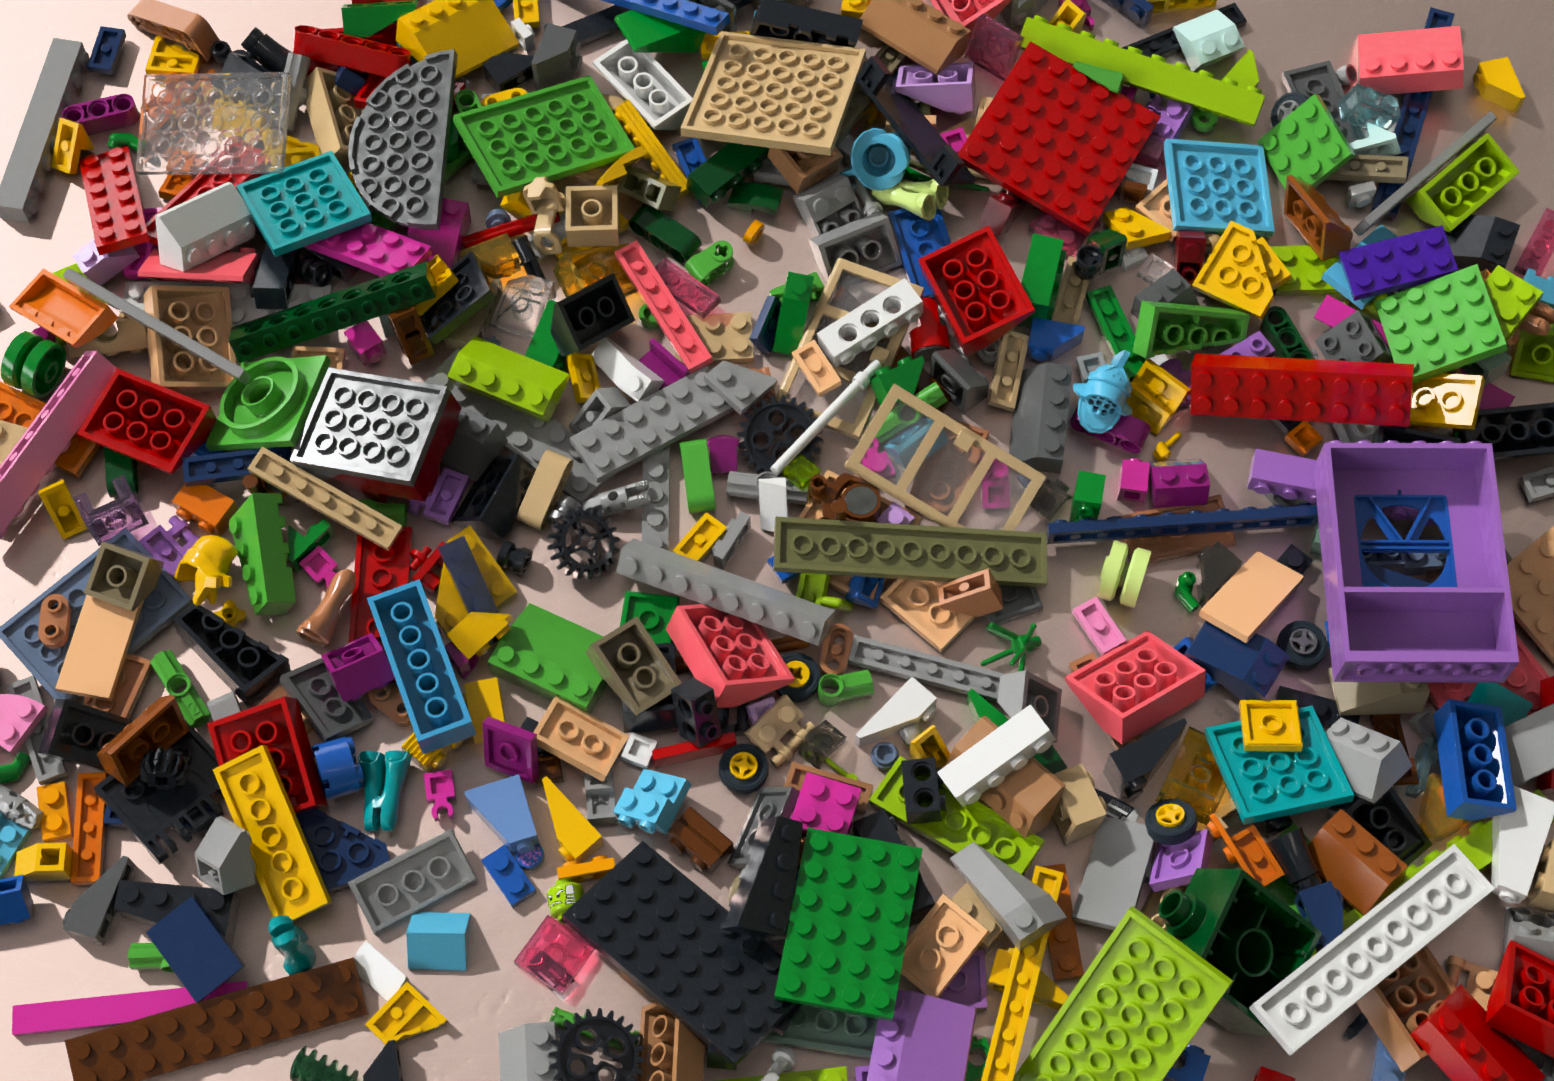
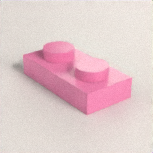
M1097 597L1073 609L1072 614L1101 656L1126 643L1127 640Z

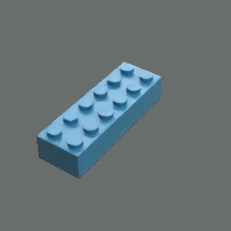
M420 579L367 598L422 753L426 754L477 735Z

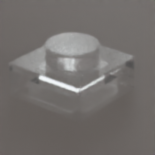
M1151 253L1138 270L1137 277L1151 285L1172 270L1174 266Z

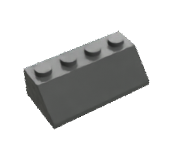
M1046 362L1022 371L1016 405L1013 410L1009 454L1039 472L1061 473L1064 460L1073 365Z

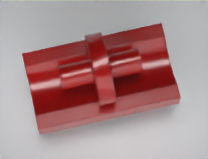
M442 541V542L439 544L438 547H440V546H442V545H444V544H446V543ZM425 546L421 552L413 549L409 554L414 561L409 567L413 571H416L420 565L421 568L412 577V580L420 579L422 587L434 593L439 588L440 578L433 572L437 567L442 569L444 562L440 552L436 548L428 558L427 556L432 552V549L428 546Z

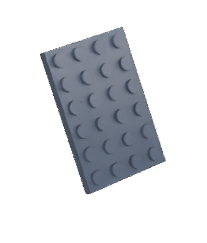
M126 527L107 541V543L119 545L153 557ZM100 548L0 626V639L54 700L68 699L75 701L80 697L78 695L58 692L55 687L86 598L84 591ZM162 568L156 588L144 600L127 652L129 654L137 651L174 621V617L193 604L192 598L164 568ZM52 594L63 595L71 605L69 638L62 647L57 649H50L44 646L38 636L41 604L46 597ZM59 604L52 605L51 609H56ZM56 629L50 630L48 635H53Z

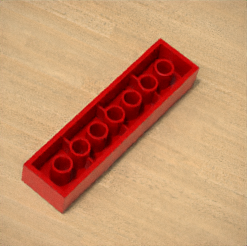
M1195 353L1191 365L1190 415L1409 427L1412 410L1414 364Z

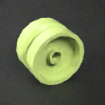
M1114 540L1110 555L1106 556L1099 580L1102 581L1097 597L1111 601L1115 596L1117 587L1120 586L1123 587L1119 599L1120 603L1134 608L1151 551L1138 547L1134 550L1131 562H1127L1125 560L1129 550L1128 544Z

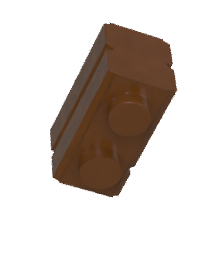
M689 807L668 830V836L671 839L669 844L680 854L685 851L692 857L690 862L701 872L706 869L712 874L734 849L733 842L692 807Z

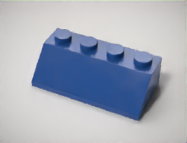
M1449 699L1433 714L1447 817L1474 821L1515 812L1517 808L1502 707Z

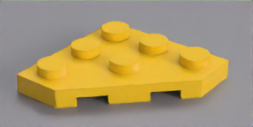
M1230 221L1193 282L1192 287L1200 293L1262 320L1275 298L1255 233L1247 227Z
M470 525L447 541L448 543L461 536L465 537L496 607L517 593L515 587ZM443 562L434 619L444 633L447 634L468 614Z

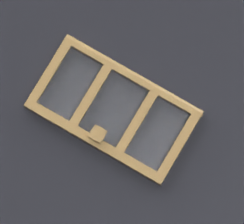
M837 258L798 348L812 340H815L818 344L817 333L902 279L842 258ZM909 282L918 296L922 298L924 287ZM892 308L888 312L895 314L900 310L897 308ZM875 322L866 324L867 327L871 328L878 325ZM908 322L901 326L894 335L890 337L885 336L872 349L868 351L863 350L846 365L841 364L835 367L822 350L841 379L842 385L820 398L795 360L792 359L775 397L776 401L780 402L782 395L786 396L787 402L796 397L797 406L804 401L806 402L805 411L813 408L815 413L811 419L819 417L852 383V378L859 371L863 372L874 359L882 364L881 368L888 365L892 367L911 323ZM847 336L846 338H844L845 341H853L856 339V337L854 336ZM869 384L864 390H859L824 428L860 441L877 402L871 385Z
M896 384L892 385L844 466L849 471L941 527L1015 531L1046 478L1042 473Z

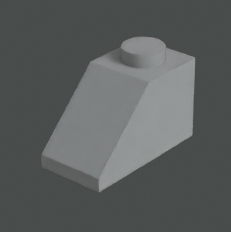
M617 387L596 388L570 422L569 427L577 434L629 407L630 403Z

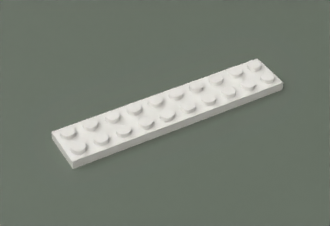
M1454 844L1253 1003L1249 1009L1287 1054L1291 1056L1489 895L1495 888Z

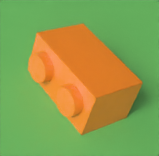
M184 484L172 500L177 510V516L186 522L194 521L202 531L209 535L213 532L220 537L228 529L229 520L238 510L234 500L206 484L188 487Z

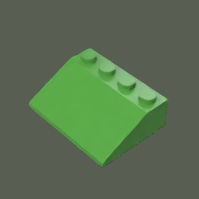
M529 603L510 626L511 629L502 636L489 658L488 665L491 674L551 702L556 695L583 711L592 714L608 684L600 676L585 652L592 643L604 636Z

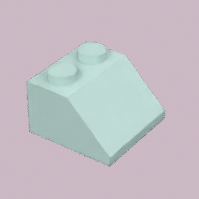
M1214 10L1172 28L1193 72L1236 56L1245 47L1236 25L1219 10Z

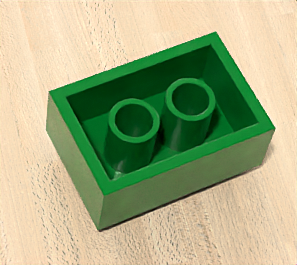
M1033 233L1021 285L1031 301L1035 312L1019 323L1018 327L1031 329L1033 317L1052 320L1067 253L1066 250H1062L1063 239Z

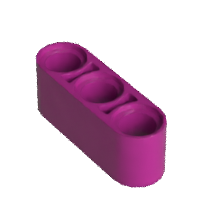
M124 93L68 106L63 110L62 118L82 124L87 135L90 136L132 126L139 121L140 113L133 97Z
M1078 405L1069 422L1070 426L1078 432L1134 454L1141 452L1151 430V427L1145 421L1131 415H1121L1119 421L1103 434L1089 433L1080 425L1077 414Z

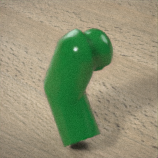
M19 751L11 764L0 765V783L18 780L29 763L30 756Z

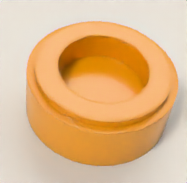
M756 219L744 234L743 242L753 246L761 237L765 229L764 224Z

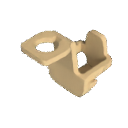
M536 177L532 183L523 189V196L529 205L531 214H538L533 242L541 255L562 253L563 247L559 237L552 230L556 213L566 210V197L563 193L557 191L555 185L550 183L547 177ZM543 237H547L555 246L548 248L542 245Z

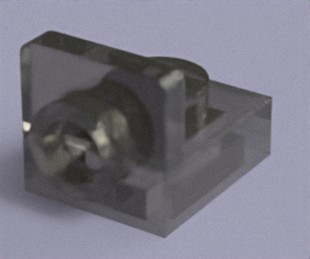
M1058 478L1055 482L1047 479L1036 493L1030 506L1051 521L1067 500L1070 501L1073 497L1068 493L1070 487Z
M825 720L805 736L798 753L808 763L820 769L823 767L827 757L842 746L847 737Z

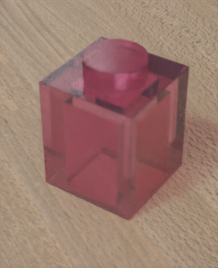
M1151 133L1133 163L1157 169L1159 164L1164 165V142L1166 138Z

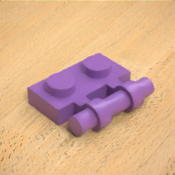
M1155 95L1152 101H1148L1145 107L1160 115L1161 118L1147 140L1150 145L1164 148L1163 144L1166 139L1179 138L1194 111L1192 105L1170 99L1165 107L1160 106L1163 98L1160 95Z
M444 468L441 476H438L435 489L431 497L427 496L425 502L409 499L410 505L407 512L417 515L420 507H425L423 512L424 518L449 526L469 485V476Z
M174 515L168 521L172 528L166 531L160 524L139 540V542L155 559L164 561L163 568L176 581L174 575L179 562L183 559L187 550L201 537L196 536L190 530L191 526L185 520H181L177 515ZM183 537L187 544L181 547L176 542L177 538Z

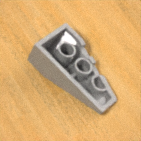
M975 842L950 857L952 863L1019 951L1067 919V916L1049 893Z

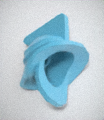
M872 128L861 133L855 140L850 157L852 165L839 174L847 177L855 175L863 186L871 190L891 189L901 182L905 169L910 164L911 148L905 144L904 139L898 132L887 133L884 129Z
M1123 350L1114 355L1111 364H1104L1095 371L1090 372V375L1087 377V383L1073 384V391L1080 396L1077 412L1079 422L1089 433L1103 434L1114 427L1121 415L1130 416L1132 414V408L1126 400L1127 397L1131 396L1130 394L1133 389L1128 374L1123 368L1130 355L1129 351Z

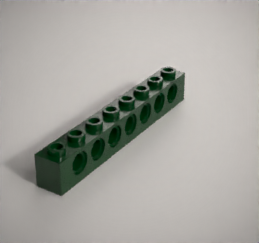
M424 262L236 325L231 328L228 342L239 363L436 298L437 283L428 263Z

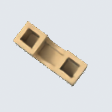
M120 313L116 321L117 333L111 335L102 333L92 341L77 348L67 343L70 358L78 357L80 359L85 351H98L105 356H115L122 351H131V353L143 352L148 348L146 327Z

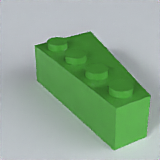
M1142 300L1133 352L1147 359L1155 357V355H1169L1183 350L1192 351L1206 346H1220L1241 342L1246 339L1250 315L1237 309Z
M252 493L229 520V530L233 535L236 549L238 550L237 556L242 567V577L246 581L249 602L253 606L255 615H285L296 603L292 567H287L286 565L288 553L290 552L288 543H283L281 528L286 527L285 516L279 515L278 504L283 502L282 495L278 493Z

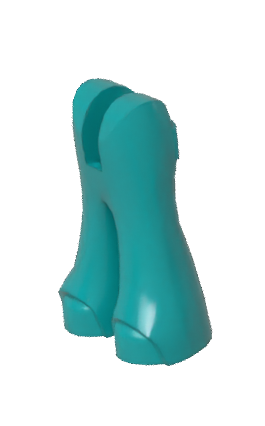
M398 750L387 751L385 755L375 751L358 753V762L364 777L365 831H378L380 825L383 831H394L398 822L400 795L410 766L411 753Z
M280 915L270 920L268 929L272 936L274 947L284 953L283 967L289 975L311 970L316 962V954L312 946L305 944L308 940L306 932L302 928L293 925L294 922L289 916Z

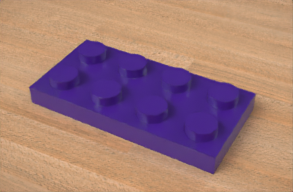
M1443 226L1339 252V259L1354 301L1423 284L1458 271Z

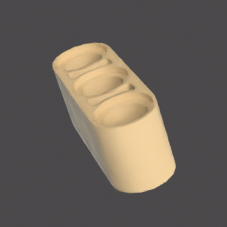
M550 449L544 452L517 514L518 521L540 531L547 527L549 523L547 516L556 507L555 502L559 495H561L571 473L573 459Z

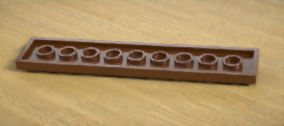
M352 957L64 1041L73 1081H143L367 1016L369 1012L356 961Z

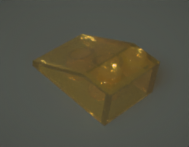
M629 243L620 244V246H606L563 253L553 272L565 297L578 292L611 273L615 274L625 297L636 293V288L614 253Z
M1189 726L1155 801L1178 799L1187 802L1194 808L1197 821L1207 826L1210 821L1208 816L1217 810L1227 786L1204 735L1205 733Z

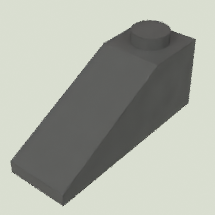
M122 856L74 901L71 909L67 910L63 919V929L70 936L103 946L117 912L114 906L119 881H130L136 866L129 857Z

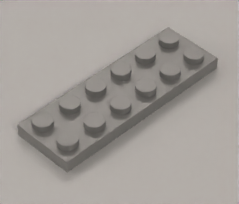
M708 366L693 372L570 437V443L597 483L734 411L724 399L704 382V376L710 372Z

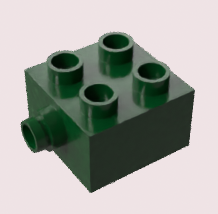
M1196 868L1185 893L1180 890L1168 893L1159 905L1158 914L1165 921L1168 933L1233 980L1209 1014V1017L1228 1032L1272 1036L1249 1008L1311 958L1322 932L1243 869Z

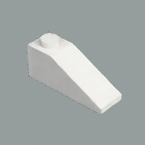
M608 337L601 339L592 354L594 362L621 390L637 402L657 392L664 382L662 378Z
M911 677L859 730L855 736V744L858 747H862L898 734L902 729L920 724L923 720L928 722L937 711L935 709L937 697Z

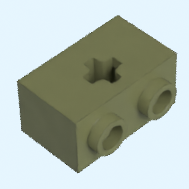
M625 167L627 174L621 179L618 191L656 209L674 210L682 188L681 186L642 168Z

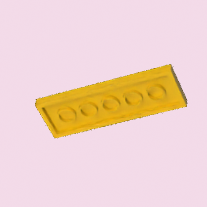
M261 745L213 769L234 823L247 830L250 834L252 845L249 848L251 857L256 865L255 874L273 917L287 915L292 921H295L332 903L267 745Z

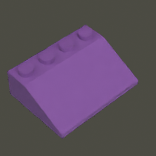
M898 990L893 1021L878 1019L867 1081H965L976 1019V1008L915 991Z

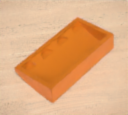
M44 268L8 306L11 310L75 348L98 337L118 319V316L108 305Z

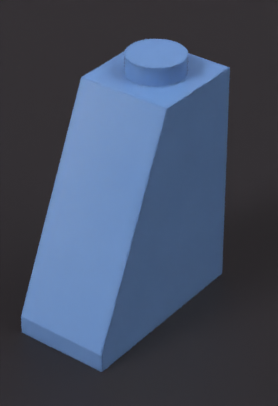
M519 774L464 791L469 807L513 854L517 850L521 854L528 853L535 848L534 845L540 844Z

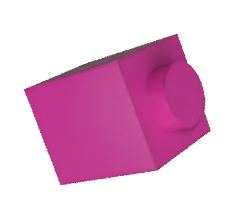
M368 321L358 323L344 331L349 347L364 367L379 361L386 354L382 339Z
M1136 458L1123 459L1119 474L1117 500L1144 503L1148 490L1149 462H1143Z

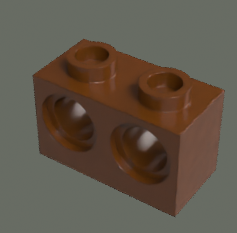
M413 305L386 314L401 350L411 365L435 354L417 310Z

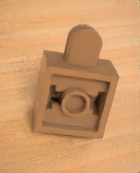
M834 146L831 156L770 148L767 155L797 194L837 172L843 155L836 146Z

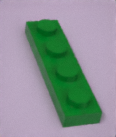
M1111 285L1086 292L1085 298L1113 357L1123 350L1130 352L1123 368L1128 374L1130 382H1132L1146 359L1133 352L1135 335Z

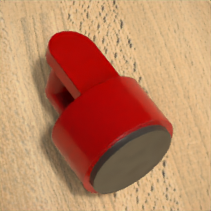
M924 297L921 299L923 301V313L918 319L919 327L909 332V341L912 357L916 359L923 356L924 362L931 361L932 354L935 351L951 348L948 329L939 322L936 302L932 298Z

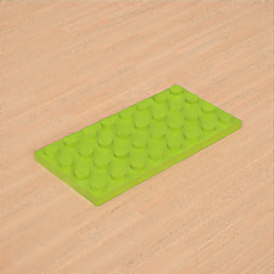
M1131 906L1019 1068L1013 1081H1162L1233 980L1135 907Z

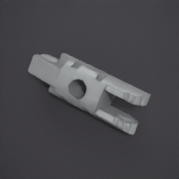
M640 481L597 494L596 497L582 502L584 512L587 508L591 507L594 514L601 511L603 512L602 517L651 504V496L647 494L637 495L649 489L648 481Z
M0 784V813L13 822L30 829L38 828L44 812L28 799Z

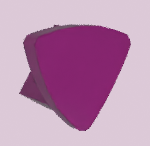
M722 434L707 440V447H710L711 473L737 472V446H740L738 438Z
M451 641L444 646L448 658L462 679L466 680L474 672L480 657L474 654L468 660Z

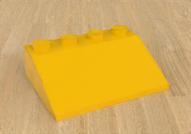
M434 0L398 18L396 41L403 48L408 49L418 62L425 60L426 55L455 49L458 54L455 79L482 66L491 57L497 56L502 52H509L519 47L520 44L493 0Z

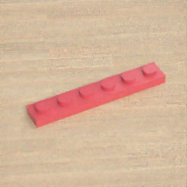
M636 240L615 251L616 259L682 363L689 369V373L692 374L712 363V356L639 242Z

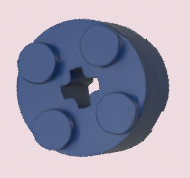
M342 737L312 746L313 756L317 760L316 767L326 800L352 794L364 788V777L360 763L354 764L357 760L352 737Z

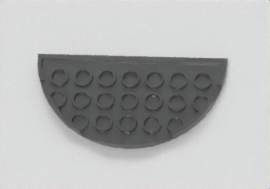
M455 49L426 55L425 60L411 66L406 64L392 73L365 101L367 105L360 117H356L351 130L348 158L349 167L357 188L374 210L383 217L402 226L424 230H440L458 57Z

